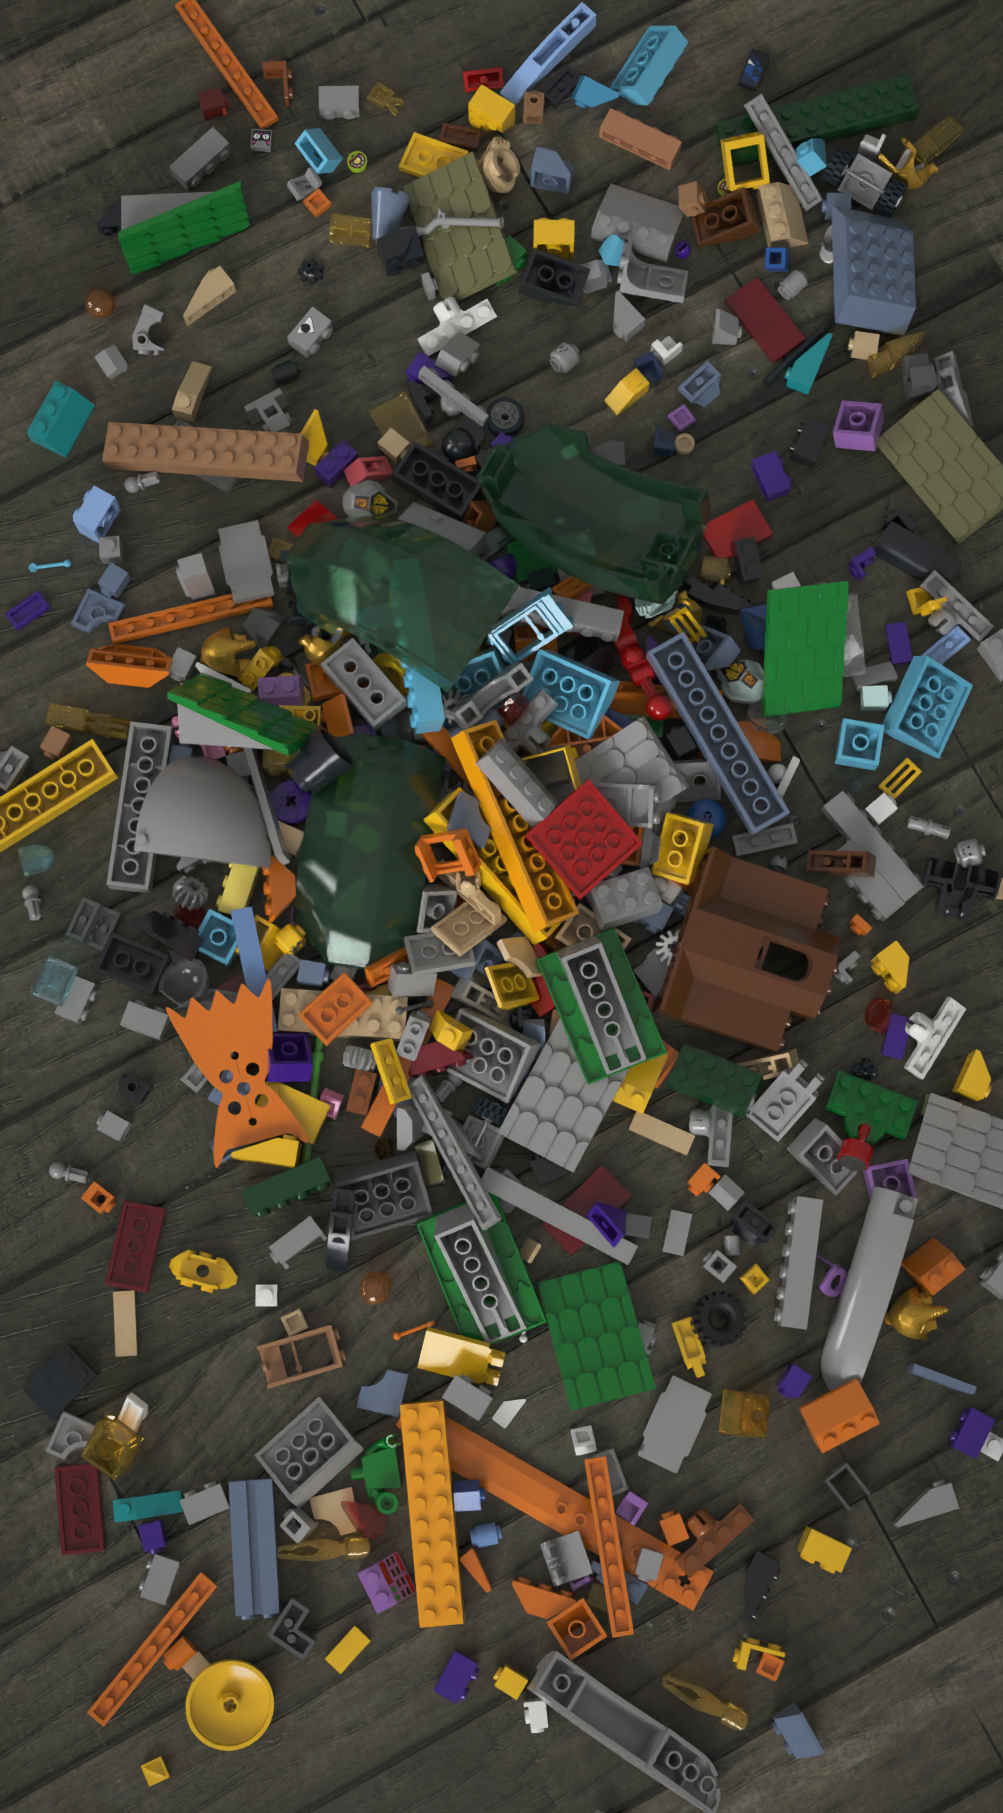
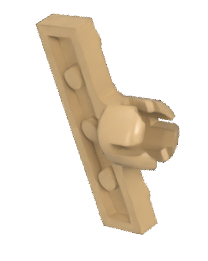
M461 871V874L459 872L437 875L450 888L457 890V894L491 924L496 926L501 922V909L499 905L491 902L486 898L484 892L480 890L481 876L478 871L474 876L468 877L465 871Z

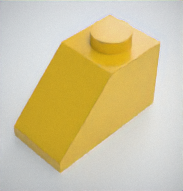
M636 368L617 384L604 402L618 416L648 392L649 382Z
M437 1010L429 1026L435 1039L453 1051L465 1049L473 1032L471 1028L441 1010Z

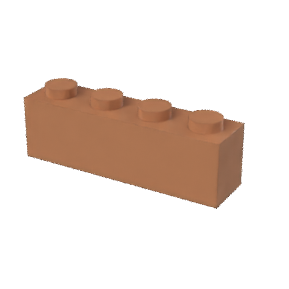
M610 108L599 130L600 138L667 170H671L681 151L682 141H679L676 136L662 133L657 127L645 125L641 120L628 117L620 110Z

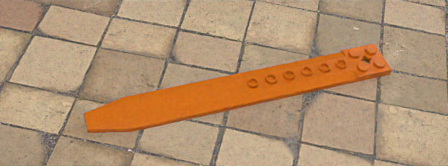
M400 1417V1419H399V1421L397 1422L396 1426L402 1431L401 1417ZM447 1417L452 1471L468 1480L479 1479V1486L481 1488H484L486 1491L564 1536L580 1531L585 1548L599 1556L590 1499ZM615 1514L624 1571L638 1578L634 1570L641 1546L662 1552L664 1555L657 1579H651L650 1583L643 1582L693 1611L714 1571L703 1566L692 1577L688 1578L689 1584L681 1586V1581L678 1578L680 1575L685 1576V1573L675 1562V1559L682 1553Z

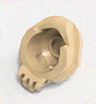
M494 137L483 154L479 166L490 191L508 193L513 188L516 177L520 173V164L513 151L510 150V142L502 137Z

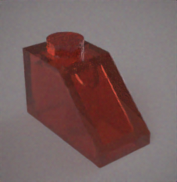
M341 1501L342 1509L356 1531L364 1533L363 1537L376 1539L377 1536H384L387 1521L386 1514L381 1513L376 1506Z

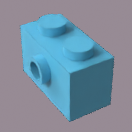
M320 128L305 129L295 142L297 148L317 174L332 173L343 159Z

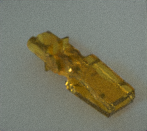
M50 703L45 724L86 734L87 731H90L95 735L108 737L109 739L114 737L128 740V735L126 734H129L130 727L125 725L130 726V722L134 721L113 717L111 714H92L87 709Z
M346 1536L344 1538L345 1542L314 1538L300 1543L293 1542L280 1545L277 1554L279 1559L312 1562L345 1555V1561H347L348 1559L365 1558L371 1550V1544L367 1538L360 1536ZM304 1546H312L319 1549L314 1554H299L292 1550Z
M667 1672L662 1676V1686L695 1710L719 1716L718 1722L733 1730H742L747 1726L748 1718L745 1711L729 1702V1700L723 1704L701 1685ZM676 1686L690 1688L697 1692L700 1698H690L680 1692Z

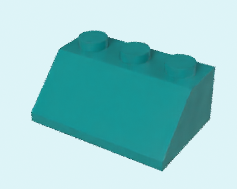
M55 380L31 423L27 434L32 442L67 458L95 405L74 389Z

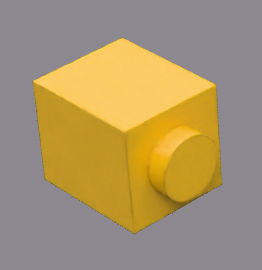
M507 1664L503 1668L499 1666L493 1676V1679L496 1680L494 1686L516 1700L528 1682V1677Z

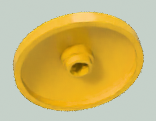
M225 1659L214 1662L201 1670L190 1684L185 1701L187 1721L195 1736L209 1747L224 1751L247 1747L264 1734L271 1722L274 1712V1696L271 1685L266 1676L251 1663L238 1659Z

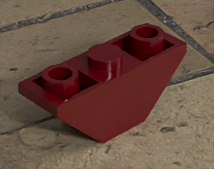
M438 1041L420 1047L417 1058L413 1061L408 1074L409 1076L417 1075V1078L421 1075L427 1077L430 1076L429 1071L436 1070V1073L447 1071L449 1065L454 1064L455 1068L467 1065L466 1060L473 1059V1055L465 1049L453 1051Z

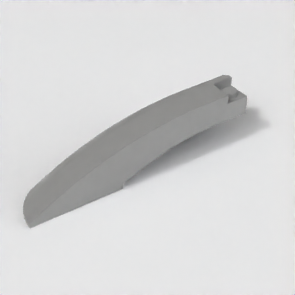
M875 1186L873 1189L857 1247L836 1309L834 1310L821 1355V1374L829 1391L857 1378L860 1384L862 1382L914 1222L913 1216L918 1202L916 1198Z
M558 1651L548 1653L536 1667L538 1671L527 1689L594 1739L704 1812L716 1813L720 1801L718 1774L706 1755L674 1731L608 1689Z

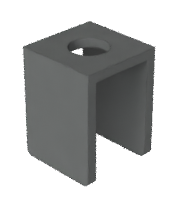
M843 1461L821 1479L841 1505L849 1511L851 1508L831 1484L830 1480L846 1469L864 1494L869 1495L870 1492L848 1463Z

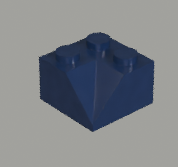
M767 601L739 609L749 649L760 650L765 648Z

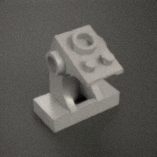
M145 304L132 335L133 350H138V354L150 355V351H154V355H159V351H164V349L153 344L149 340L148 333L152 325L162 323L165 315ZM145 337V343H139V338Z
M280 388L244 406L252 425L263 420L265 424L262 427L266 432L292 433L290 425L293 422L289 414H284L282 411L288 404Z

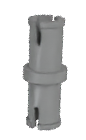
M913 815L909 816L907 828L924 832V835L928 836L932 834L948 839L951 831V826H945L933 822L932 819L925 820Z

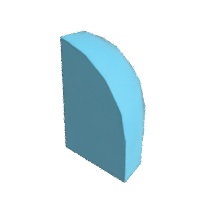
M613 234L608 236L598 250L606 265L620 267L621 255H624L622 254L623 245L626 242L622 237Z

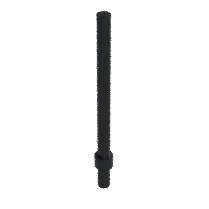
M835 310L831 313L830 318L763 379L766 385L769 386L835 324Z

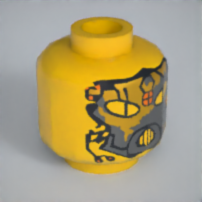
M287 924L276 934L275 938L277 941L274 943L285 955L287 953L294 955L305 946L306 940L304 936L306 933L299 925L294 927L292 924Z

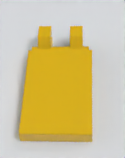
M414 132L398 167L402 172L421 178L462 156L464 157L469 151Z
M427 1327L417 1368L453 1378L455 1375L461 1376L463 1373L473 1380L472 1383L480 1384L485 1382L486 1384L497 1386L501 1371L489 1368L488 1363L493 1366L502 1367L505 1352L490 1349V1343Z

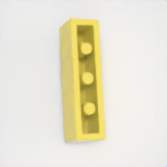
M229 864L231 871L229 876L226 875L222 887L225 889L223 895H219L216 903L220 914L231 917L230 911L249 906L261 867Z

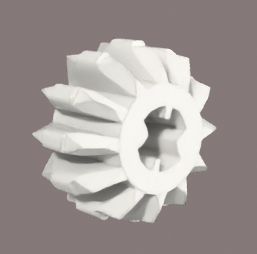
M667 931L668 939L661 935L660 940L662 942H656V946L662 949L656 950L655 953L656 955L663 954L660 962H663L666 958L668 959L667 966H669L673 954L668 947H671L672 944L676 945L679 931H676L674 937L671 931Z

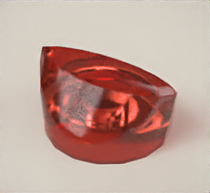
M179 904L173 911L176 918L187 924L186 928L190 925L197 930L206 916V912L201 907L198 910L193 908L190 911L187 907L182 908V905Z
M882 997L875 998L865 1010V1022L881 1035L885 1034L893 1012V1000Z

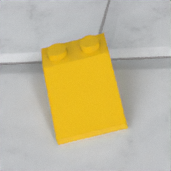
M666 812L660 836L659 860L653 863L651 874L690 885L708 847L714 824L682 814Z
M510 962L485 968L500 1009L513 1010L516 1007H524L540 999L533 979L527 978L523 971L514 963Z
M668 1053L631 1067L613 1101L643 1114Z
M267 1080L266 1085L278 1094L303 1128L308 1143L314 1145L331 1106L282 1083L268 1082ZM261 1094L256 1105L258 1107H265L268 1104V1098L266 1095Z
M283 1135V1138H275L231 1153V1157L237 1160L295 1168L299 1166L302 1143L295 1136Z

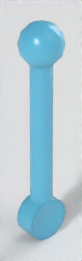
M66 559L64 562L42 565L31 563L29 570L36 572L37 569L70 567L72 563L69 559Z

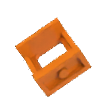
M467 828L421 835L415 845V853L423 865V871L427 875L429 882H434L439 874L465 871L467 877L474 876L481 866V861ZM452 841L460 860L438 862L430 844Z

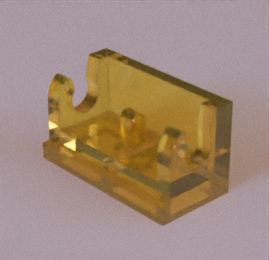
M332 213L329 241L331 243L369 248L372 234V219Z

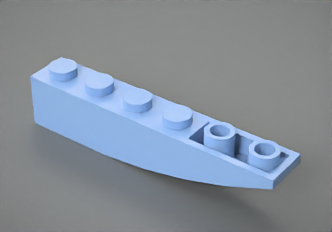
M581 2L527 58L500 91V95L516 106L524 98V92L531 91L596 27L597 15Z

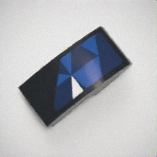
M752 48L740 76L738 86L756 92L768 64L770 54Z

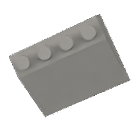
M610 183L592 226L591 239L604 242L608 236L613 234L622 237L628 242L629 236H633L632 251L634 253L667 263L684 213L678 205Z
M471 1007L459 1009L456 1020L473 1030L465 1047V1050L473 1055V1059L466 1060L467 1065L455 1068L454 1064L449 1065L447 1072L509 1103L533 1064L541 1043Z
M318 1397L254 1456L288 1500L300 1509L357 1457L364 1448L327 1404Z

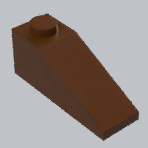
M808 850L806 871L850 877H874L876 856L868 851Z

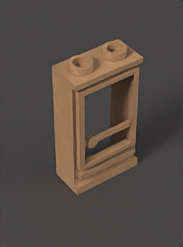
M328 1325L257 1346V1351L260 1352L262 1369L266 1374L268 1382L267 1388L343 1367L346 1356L343 1349L339 1350L337 1341L341 1339L338 1328ZM326 1332L334 1364L302 1373L303 1367L299 1363L294 1341ZM291 1343L297 1365L296 1370L299 1372V1374L290 1377L287 1376L280 1346Z

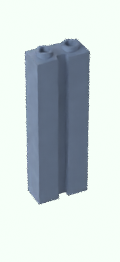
M272 1478L229 1481L235 1616H241V1620L254 1619V1614H262L263 1618H274L276 1613L281 1612L274 1480Z

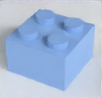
M93 486L84 495L82 506L75 510L73 522L79 533L99 543V537L106 536L121 509L114 496Z

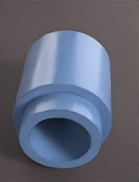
M495 1522L474 1526L475 1528L469 1529L473 1547L478 1546V1548L496 1545L499 1544L498 1539H502L500 1525L495 1526Z

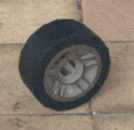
M502 397L492 401L487 408V415L489 417L486 424L493 435L497 437L503 432L506 436L514 437L521 431L524 424V411L519 402L512 398ZM502 415L509 419L506 421L502 420Z

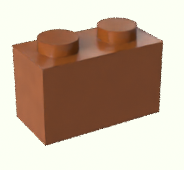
M356 1069L346 1107L348 1113L367 1116L378 1078L376 1073Z

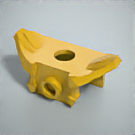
M187 1250L172 1258L169 1264V1268L176 1276V1279L181 1280L180 1285L193 1287V1284L201 1286V1290L213 1293L214 1289H228L232 1285H236L238 1278L225 1259L216 1257V1260L212 1259V1254L201 1251L199 1255H196V1251ZM200 1265H206L209 1268V1274L206 1277L202 1278L197 1275V1268Z

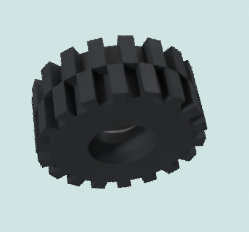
M715 1291L699 1298L698 1302L692 1307L694 1311L691 1312L690 1317H693V1320L690 1321V1324L695 1326V1329L692 1331L694 1334H699L698 1339L700 1341L705 1340V1344L708 1346L720 1347L734 1343L738 1338L742 1337V1331H745L747 1328L744 1325V1322L748 1321V1316L744 1317V1313L747 1312L746 1307L741 1308L740 1305L743 1302L736 1300V1295H729L728 1291ZM714 1311H721L726 1319L724 1326L715 1327L712 1324L711 1315Z

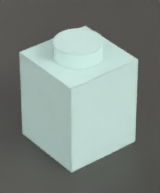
M887 685L862 686L860 690L861 711L886 710L892 702L891 692H888Z

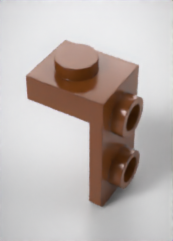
M269 60L262 62L264 79L283 78L286 107L290 106V99H293V89L289 87L288 81H292L291 68H287L286 61Z

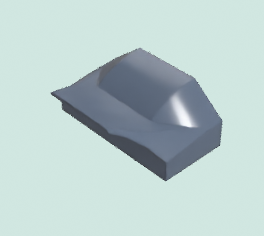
M706 361L678 387V391L691 403H697L706 407L720 395L719 381L721 374Z

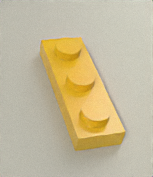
M392 1038L372 1043L370 1046L390 1105L411 1099L412 1096Z

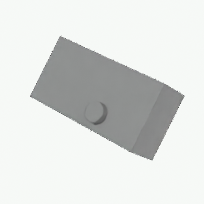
M413 502L394 523L392 543L415 553L462 564L468 570L483 552L486 532Z

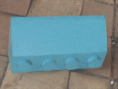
M675 25L649 26L610 86V89L620 93V97L634 105H649L654 99L657 90L663 85L666 76L673 69L675 62L684 52V48L688 44L687 39Z

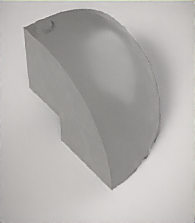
M193 755L173 761L156 777L141 807L134 851L270 868L271 858L270 841L267 840V827L258 797L254 796L249 783L242 776L234 772L233 768L212 758Z

